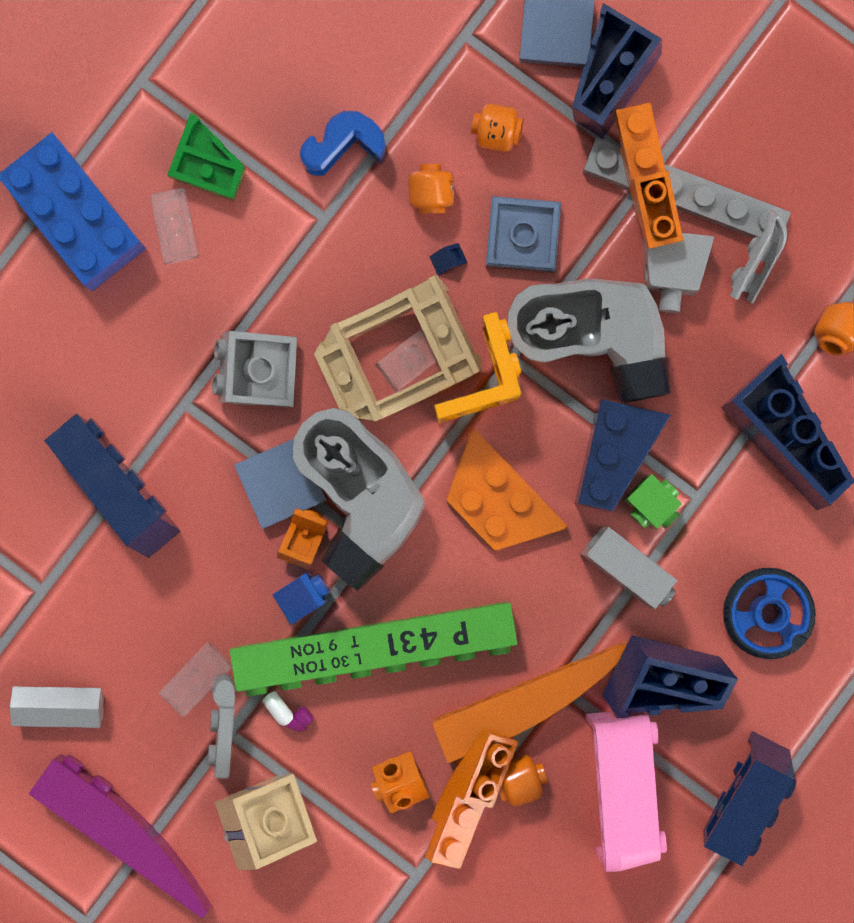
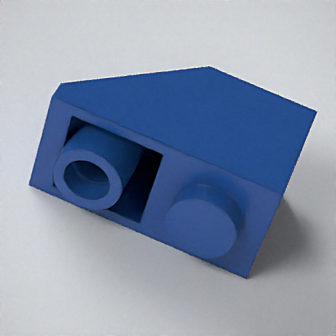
M310 571L272 595L292 625L327 603L329 600L326 594L330 592V589L320 574L314 576Z

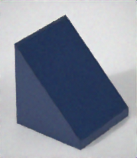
M459 243L445 246L429 256L438 276L468 263Z

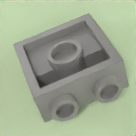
M237 331L222 333V339H217L214 347L215 360H220V374H215L213 377L212 392L213 395H218V403L293 407L297 337Z

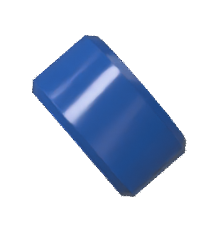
M343 111L333 116L327 123L322 142L319 143L314 136H310L302 144L300 157L304 169L311 175L324 176L354 142H357L362 149L381 164L386 155L384 135L380 127L371 118L359 111Z

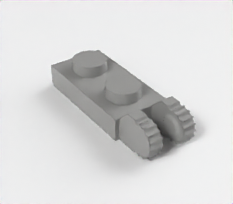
M225 673L216 675L213 682L214 686H212L213 700L217 703L218 710H211L210 731L216 732L215 745L208 746L207 766L213 767L215 778H227L230 772L235 684L233 683L232 676Z

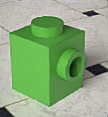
M653 474L647 475L623 499L634 510L630 514L631 517L644 529L648 526L652 529H658L660 526L666 529L680 515L676 510L682 505L676 498L680 494L676 488L665 479L660 482Z

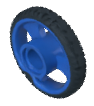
M759 568L741 576L729 589L724 601V624L732 641L747 654L762 659H779L793 654L809 639L815 624V604L807 586L792 573L778 568ZM763 580L766 586V594L756 597L751 602L747 612L736 609L743 592L752 584ZM789 587L796 593L801 603L802 619L800 625H794L789 622L791 617L790 608L781 599L782 594ZM771 603L775 606L777 615L772 622L766 623L762 619L761 613L764 606ZM752 626L769 632H778L781 637V645L774 647L759 646L751 642L744 635Z

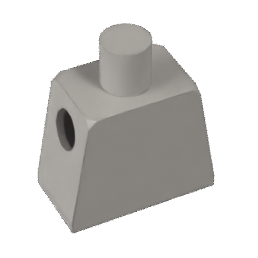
M682 233L684 241L651 249L647 248L644 236L642 237L644 281L649 291L661 292L659 311L680 313L682 295L694 296L699 291L714 236Z

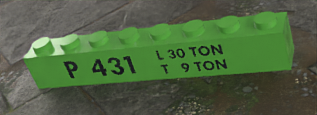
M507 601L237 646L229 649L236 692L245 690L246 696H254L267 693L266 687L280 685L281 690H290L302 687L301 681L315 679L316 685L336 682V675L350 673L351 679L371 676V669L385 667L386 673L406 670V663L419 661L420 667H428L441 664L440 658L454 656L455 661H465L476 658L475 652L489 650L490 656L511 652L510 646L517 645L511 603Z

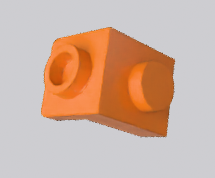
M296 508L292 515L290 526L278 550L277 558L310 570L324 538L328 521L312 510L303 511Z

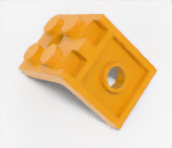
M497 312L483 315L481 328L499 386L434 405L438 424L516 401L522 395L517 380L521 373L520 364L516 353L509 354L507 344L511 339L506 319L499 320Z

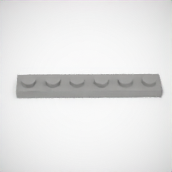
M596 137L583 173L630 191L620 152L621 147ZM664 164L665 170L669 171L676 207L681 211L751 238L762 236L767 224L769 210L775 211L784 220L785 225H787L791 214L789 211ZM775 223L770 241L777 243L779 231Z

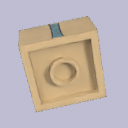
M294 774L274 776L215 802L238 870H257L317 842Z

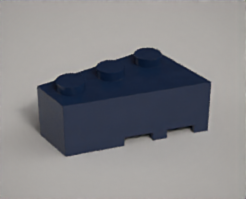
M604 3L572 105L574 121L602 139L616 121L614 112L625 108L662 55V38Z
M603 399L598 401L574 504L608 512L613 511L671 415Z
M631 635L602 696L617 718H628L629 713L647 712L649 716L660 715L661 710L679 709L681 713L718 710L724 708L738 678L719 656Z
M753 731L748 739V742L751 743V751L744 764L737 761L733 771L738 774L727 792L722 791L703 830L705 848L743 866L748 856L753 857L757 853L762 841L760 836L766 827L771 828L774 825L779 814L778 807L783 798L788 800L791 797L797 783L794 778L790 750Z

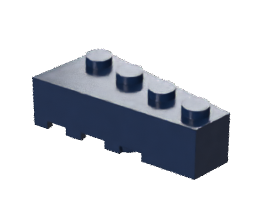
M780 354L764 366L721 408L816 510L830 506L854 483V479L833 442L827 439L820 426L822 424L816 412L813 413L802 395L804 391L798 381H794L786 367L788 363L784 356Z
M76 413L44 440L123 543L127 547L150 558L180 532V529L166 514L167 510L154 495L151 496L144 488L146 483L133 469L129 470L123 463L125 457L114 444L108 445L102 438L105 432L93 418L87 421Z

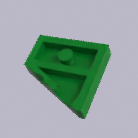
M190 113L167 176L178 182L235 201L246 171L245 166L212 134L195 114Z

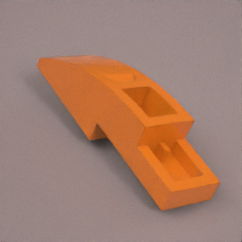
M651 102L616 110L614 114L622 146L620 148L622 161L647 248L651 249L684 241L669 171L665 170Z
M486 731L465 754V757H463L449 779L431 817L437 823V826L425 854V857L430 862L457 869L461 868L484 807L493 809L518 741Z

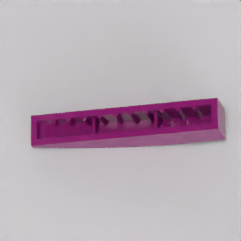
M60 754L55 757L31 789L29 795L203 919L212 905L192 873L169 843L139 812L112 791L113 785L108 780L99 775L91 776L83 770L84 764L72 755L67 754L65 757Z

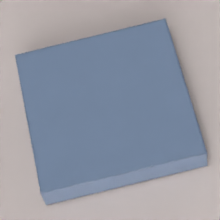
M524 0L519 62L584 68L590 52L594 0Z
M492 196L486 267L555 273L561 202Z
M294 439L234 465L262 529L292 517L296 508L304 511L327 501L322 488L299 472L293 460Z

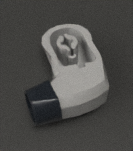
M581 279L558 284L529 286L515 297L508 312V328L513 345L529 360L548 362L570 355L592 357L607 354L614 364V367L610 368L620 403L671 394L670 358H665L664 328L657 304L646 285L603 279Z
M331 408L314 413L301 424L294 437L293 460L299 472L325 490L332 502L347 515L343 529H338L319 558L344 582L358 591L403 546L420 520L425 508V500L391 449L369 432L350 412Z

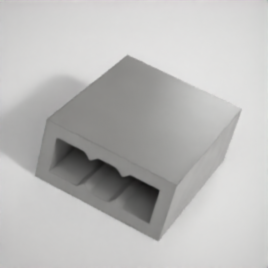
M601 527L580 553L581 556L647 607L656 609L658 605L664 607L676 593L673 586L678 580L610 527Z

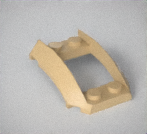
M437 275L368 310L330 326L329 333L325 340L320 342L314 356L340 410L350 412L357 419L375 422L482 371L480 354L476 355L447 294L450 290ZM414 310L442 371L377 401L349 340Z

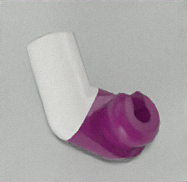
M276 691L269 693L262 700V703L278 724L297 732L306 730V726L314 720L311 712L305 707H300L297 712L290 710Z

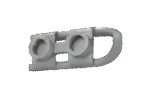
M773 210L768 211L767 224L762 236L753 238L748 245L749 260L746 266L738 268L731 277V288L733 290L730 296L735 299H739L742 291L749 293L746 300L754 303L786 244L787 228L785 222ZM775 223L779 231L777 243L770 241ZM760 261L766 262L760 274L756 273L755 270Z

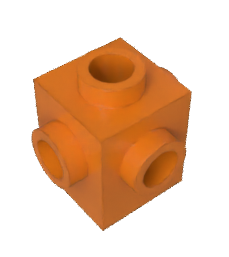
M411 751L394 758H389L372 767L376 781L370 783L372 791L378 803L385 802L390 814L407 809L415 803L430 798L421 770Z

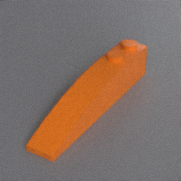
M625 640L432 719V726L447 763L455 761L459 765L465 754L486 731L508 738L514 737L546 720L576 700L618 664L628 641Z

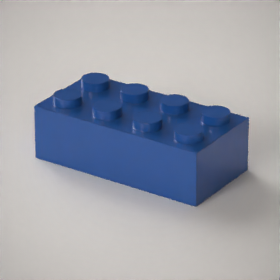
M53 132L0 172V181L81 283L89 290L94 291L147 249Z

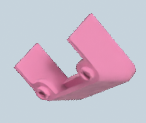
M613 711L585 713L586 721L593 728L602 847L595 848L596 855L605 872H617L660 861L661 853L667 852L665 831H659L652 745L658 744L656 722H650L649 716L645 712L629 713L628 718H617Z

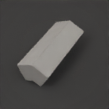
M13 686L10 701L11 726L100 728L104 717V694L101 688Z

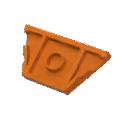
M473 429L470 432L446 501L494 551L564 530L567 527L565 522L496 450Z

